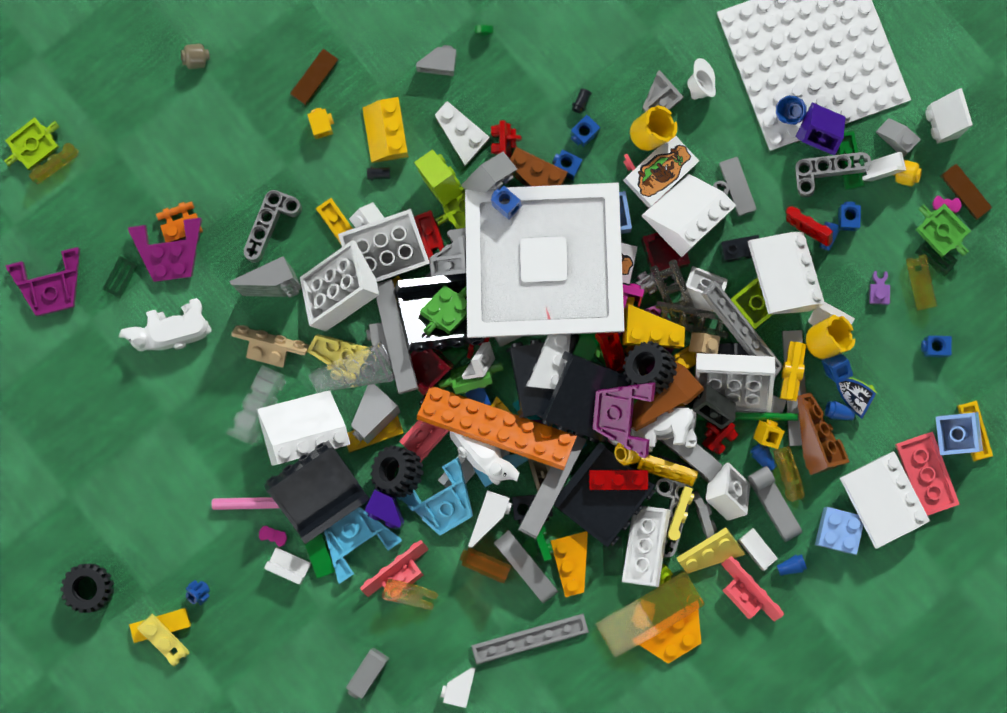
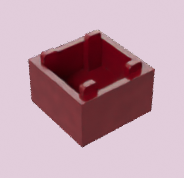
M658 233L642 237L641 242L650 272L655 276L689 266L688 253L681 257Z
M434 348L426 349L422 352L413 351L410 354L418 390L423 395L427 394L429 388L435 386L454 367L439 350Z

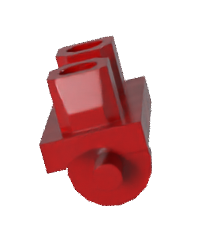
M505 120L491 126L492 136L500 137V143H492L491 152L494 155L504 152L508 158H511L512 148L517 147L516 142L522 141V136L516 135V129H511V124L506 123Z
M707 422L705 425L708 430L704 434L707 438L702 442V445L720 455L726 448L721 441L725 437L729 441H733L738 436L734 429L735 425L730 423L723 429H720L716 425Z

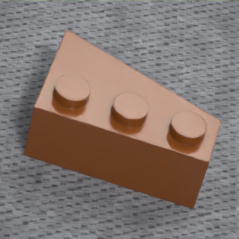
M518 147L515 148L510 158L517 168L512 175L526 187L563 185L566 180L567 171Z

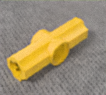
M789 342L787 359L782 370L783 382L780 399L797 401L799 385L804 374L805 366L803 362L807 344Z

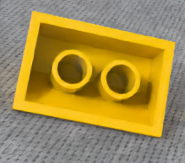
M399 97L378 100L363 107L371 163L409 157Z

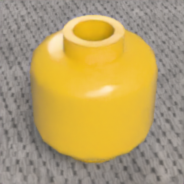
M904 160L906 171L896 173L893 176H895L896 183L912 187L915 183H919L922 169L919 168L918 163Z
M617 443L615 446V457L620 464L631 465L640 461L641 457L635 451L624 448V445L621 443Z

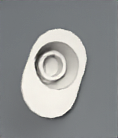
M702 58L694 62V73L687 81L691 97L694 100L707 96L714 97L716 95L714 71L710 64Z

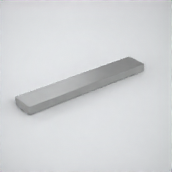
M390 279L377 283L379 296L376 299L398 393L402 394L418 389L406 342L394 283Z
M716 281L711 282L701 295L749 356L775 357ZM775 357L776 377V375L780 372L783 366Z
M802 330L782 331L784 362L787 359L789 342L803 343ZM805 371L799 385L798 396L806 394ZM798 399L797 401H787V413H798V421H787L789 446H802Z
M576 437L564 471L552 466L550 467L518 530L535 539L537 538L587 439Z
M579 614L474 644L471 647L477 665L589 633L584 614Z

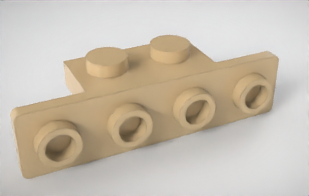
M244 325L236 326L231 334L232 337L249 341L246 358L282 368L285 365L287 351L306 355L309 347L303 341L286 339L282 335H271L263 330H252Z

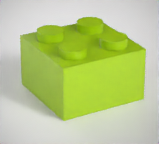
M432 149L414 162L422 179L443 207L462 194L459 188L461 184L456 178L454 170L446 165V161L441 154L437 155Z
M758 277L731 298V301L753 329H756L773 315L768 314Z

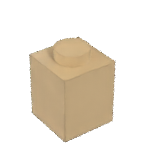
M692 333L689 352L718 354L720 336L707 333Z

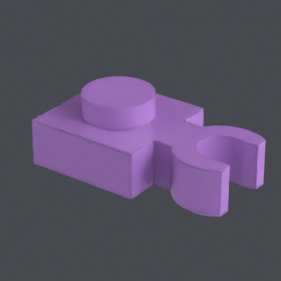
M877 271L873 272L872 279L875 284H870L869 304H890V285H885V281L888 278L887 271L883 272L882 279L877 277Z

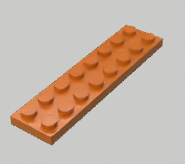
M434 386L429 388L417 414V420L563 471L577 437L562 430L524 417L520 418L518 415L458 394L455 395V393Z

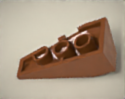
M675 361L677 364L675 369L677 374L673 376V383H669L670 387L667 390L664 388L660 394L656 392L652 402L638 399L633 406L631 429L638 431L657 421L658 416L668 412L669 414L673 412L674 407L682 403L684 405L690 403L704 390L703 386L685 366Z
M812 393L797 396L803 457L810 475L849 463L850 461L841 440H836L831 432L833 427L823 419V411Z

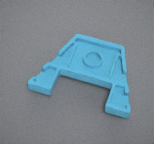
M458 457L442 466L452 485L421 502L415 490H413L411 495L407 494V497H397L405 502L411 511H415L438 535L444 534L473 516Z
M358 507L324 531L339 584L354 575L344 556L377 534L388 551L402 542L400 537L382 523L368 517V513L361 507Z

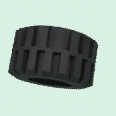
M648 341V343L641 342L640 346L635 345L634 350L628 352L629 356L624 359L626 364L623 365L625 370L623 374L628 383L631 385L655 383L654 395H656V392L660 394L664 388L667 390L670 387L669 383H673V376L677 374V371H675L677 364L675 363L674 356L656 342ZM655 361L653 370L645 375L648 365Z
M399 446L385 447L384 451L380 450L378 452V457L375 456V462L371 465L372 472H370V476L373 477L371 481L375 484V488L382 493L399 498L407 497V494L411 495L413 490H417L418 483L422 481L420 478L423 475L421 470L423 464L420 462V457L416 456V453ZM399 466V472L395 477L396 468Z
M80 564L77 567L71 568V571L65 574L66 578L62 579L63 587H60V592L64 594L62 599L67 601L65 604L68 607L71 606L73 611H79V613L99 611L108 605L107 602L112 599L111 593H114V589H112L114 582L110 580L112 576L106 572L104 567L101 568L100 565ZM84 577L93 578L97 585V592L90 600L83 599L78 592L79 582Z

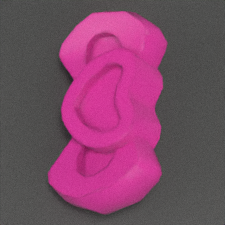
M938 195L932 202L934 210H938L945 204L955 214L962 207L959 198L944 200Z
M265 525L259 530V539L261 541L268 539L271 542H275L278 547H281L287 542V534L285 531L280 532Z

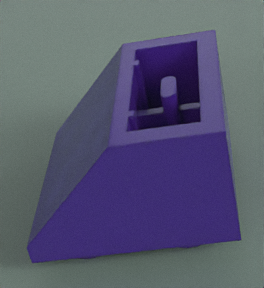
M812 102L795 137L803 143L835 155L844 138L846 117Z
M375 489L364 510L368 513L367 516L376 521L382 519L386 521V526L393 529L402 527L405 522L396 497Z

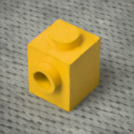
M316 108L307 114L315 139L333 134L331 125L334 124L331 113L327 114L326 109Z
M767 419V422L759 420L753 438L762 445L778 449L785 431L778 427V423Z

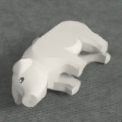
M196 298L189 300V304L181 307L184 312L183 316L178 315L166 318L163 312L157 313L156 310L146 312L148 322L145 328L130 327L122 329L119 338L127 339L138 351L166 350L173 347L175 349H182L188 343L203 339L207 334L211 333L212 329L208 321L202 316V304Z
M676 406L673 408V412L669 414L668 412L658 416L657 421L638 431L631 429V436L649 439L648 452L653 451L657 440H666L673 437V445H685L686 442L687 448L695 447L697 444V436L694 432L696 412L688 407ZM609 439L614 446H616L617 443H619L616 440L612 441L611 439Z
M450 431V438L458 447L460 456L462 458L466 457L473 467L486 474L492 483L499 485L502 480H518L519 472L510 462L502 459L505 455L509 454V451Z

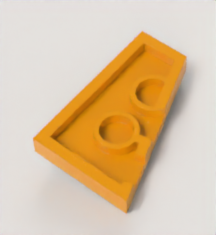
M587 531L551 540L565 597L584 593Z

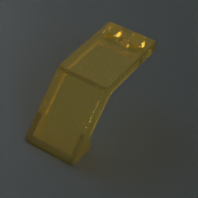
M683 571L641 598L595 623L613 656L617 657L661 633L704 606L705 603L686 571Z

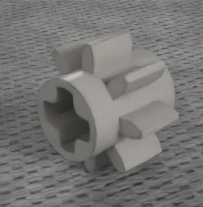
M645 271L637 277L639 281L636 284L641 286L640 289H644V294L648 292L649 295H652L658 290L656 286L659 285V281L652 272L647 274Z

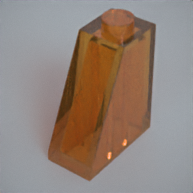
M470 547L468 550H463L459 559L462 561V566L503 584L512 566Z

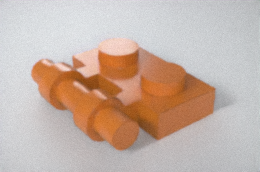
M192 201L179 203V206L171 209H162V212L156 214L158 221L162 219L167 221L166 224L160 226L165 242L179 241L186 238L183 220L198 218L196 213L189 215L188 210L195 208ZM182 213L183 218L173 221L172 216ZM200 226V232H199V233H202V232H203V229H202V227Z

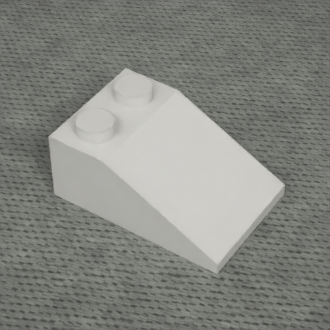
M962 88L936 100L927 107L926 118L931 122V135L933 139H936L937 144L959 138L973 125Z
M487 491L468 545L469 547L473 548L504 518L505 514L509 515L512 503L509 502L510 498Z

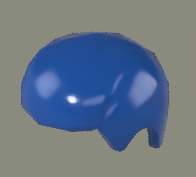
M785 96L776 105L778 119L786 124L796 125L802 122L807 114V106L804 101L796 96Z

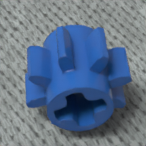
M194 580L186 588V598L192 604L198 602L199 605H202L210 597L208 594L210 592L209 586L203 581L197 583Z

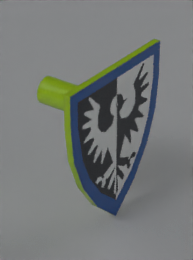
M847 378L836 384L846 405L854 409L855 414L863 419L878 393L875 391V388L854 378Z

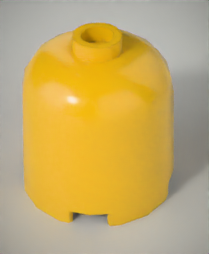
M657 105L651 107L634 120L630 127V137L634 145L641 150L651 151L674 138L677 133V122H674L670 116L672 114L671 111Z
M832 315L813 325L807 331L805 337L807 348L814 357L819 359H828L847 352L855 344V338L852 339L851 333L854 329L844 316Z

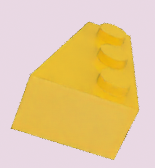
M628 304L625 306L622 345L640 346L641 342L648 343V341H652L653 343H658L663 348L680 349L684 347L685 327Z

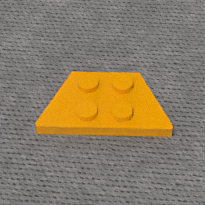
M696 600L632 640L669 664L701 644L698 602Z

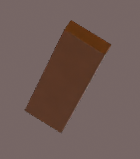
M322 49L290 92V95L306 106L339 62V59L325 49Z
M957 163L941 175V178L975 220L992 208Z

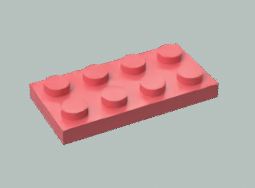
M933 431L895 444L904 471L927 516L960 505L942 455H940Z

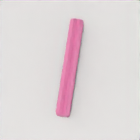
M272 497L214 498L211 503L213 510L279 508Z

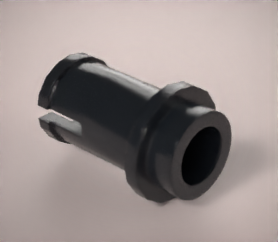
M580 89L576 101L572 103V110L582 114L586 110L585 106L592 93L587 89Z
M370 166V168H367V180L390 179V167L372 168Z

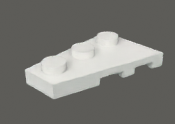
M448 101L435 114L437 121L466 167L490 140V137Z
M571 334L547 336L537 364H535L530 380L526 384L527 387L555 390L567 363L562 358L564 351L569 352Z

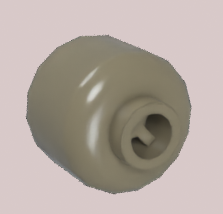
M200 43L186 45L184 50H181L182 64L186 65L188 69L204 68L206 61L210 60L208 49H204V46Z

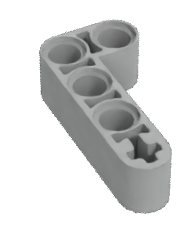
M859 152L799 160L795 168L798 194L803 198L811 197L815 190L814 178L866 172L870 167V156L867 153ZM851 159L855 163L854 168H851ZM859 159H863V161L866 162L864 166H861L860 163H858ZM839 161H846L848 166L845 169H840L837 163ZM826 163L829 168L826 171H821L818 169V165ZM806 165L810 170L807 173H801L799 167ZM803 184H809L811 186V190L809 192H803L801 190V186Z
M271 190L265 195L244 247V255L250 262L256 263L263 258L280 213L290 217L300 215L302 207L295 197L276 190ZM278 196L279 202L271 204L270 200L272 197ZM296 203L297 208L294 211H289V204ZM272 214V219L269 222H264V215ZM259 231H264V238L256 239V234ZM256 250L257 255H251L249 252Z
M674 437L660 440L692 468L697 470L698 474L708 483L723 467L698 444L695 447L687 448L686 442L685 445H673Z
M765 466L747 476L750 485L784 542L801 534V527L775 485V478L770 469Z
M663 478L656 482L655 491L658 495L671 499L668 508L670 510L669 526L674 516L672 509L677 506L680 499L678 489L690 486ZM661 482H666L669 485L668 492L663 493L659 490ZM681 523L678 529L680 531V535L684 523ZM679 539L674 542L670 541L669 548H672L671 552H667L663 557H671L675 554Z
M509 530L494 542L543 604L558 592Z

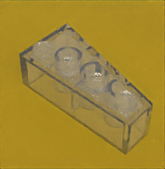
M382 341L320 367L308 375L316 392L392 382L395 379L391 360Z
M263 365L261 366L251 385L252 393H248L243 400V411L240 410L234 418L235 426L233 429L229 428L226 434L252 446L254 442L257 443L261 437V432H259L261 424L256 409L277 403L278 398L276 395L279 390H283L286 384L283 374Z

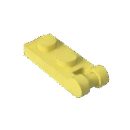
M684 486L667 532L670 540H678L680 538V531L678 529L681 523H685L688 512H685L687 504L691 505L694 498L693 489Z
M153 613L138 626L137 629L167 658L172 666L175 667L180 663L179 660L182 657L185 658L190 654L188 649ZM174 647L177 649L175 654L170 651Z

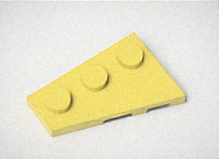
M320 334L315 335L307 349L308 353L354 382L358 379L374 351V348Z
M724 528L678 556L677 560L688 574L722 563L731 556L737 558L746 554L728 529Z

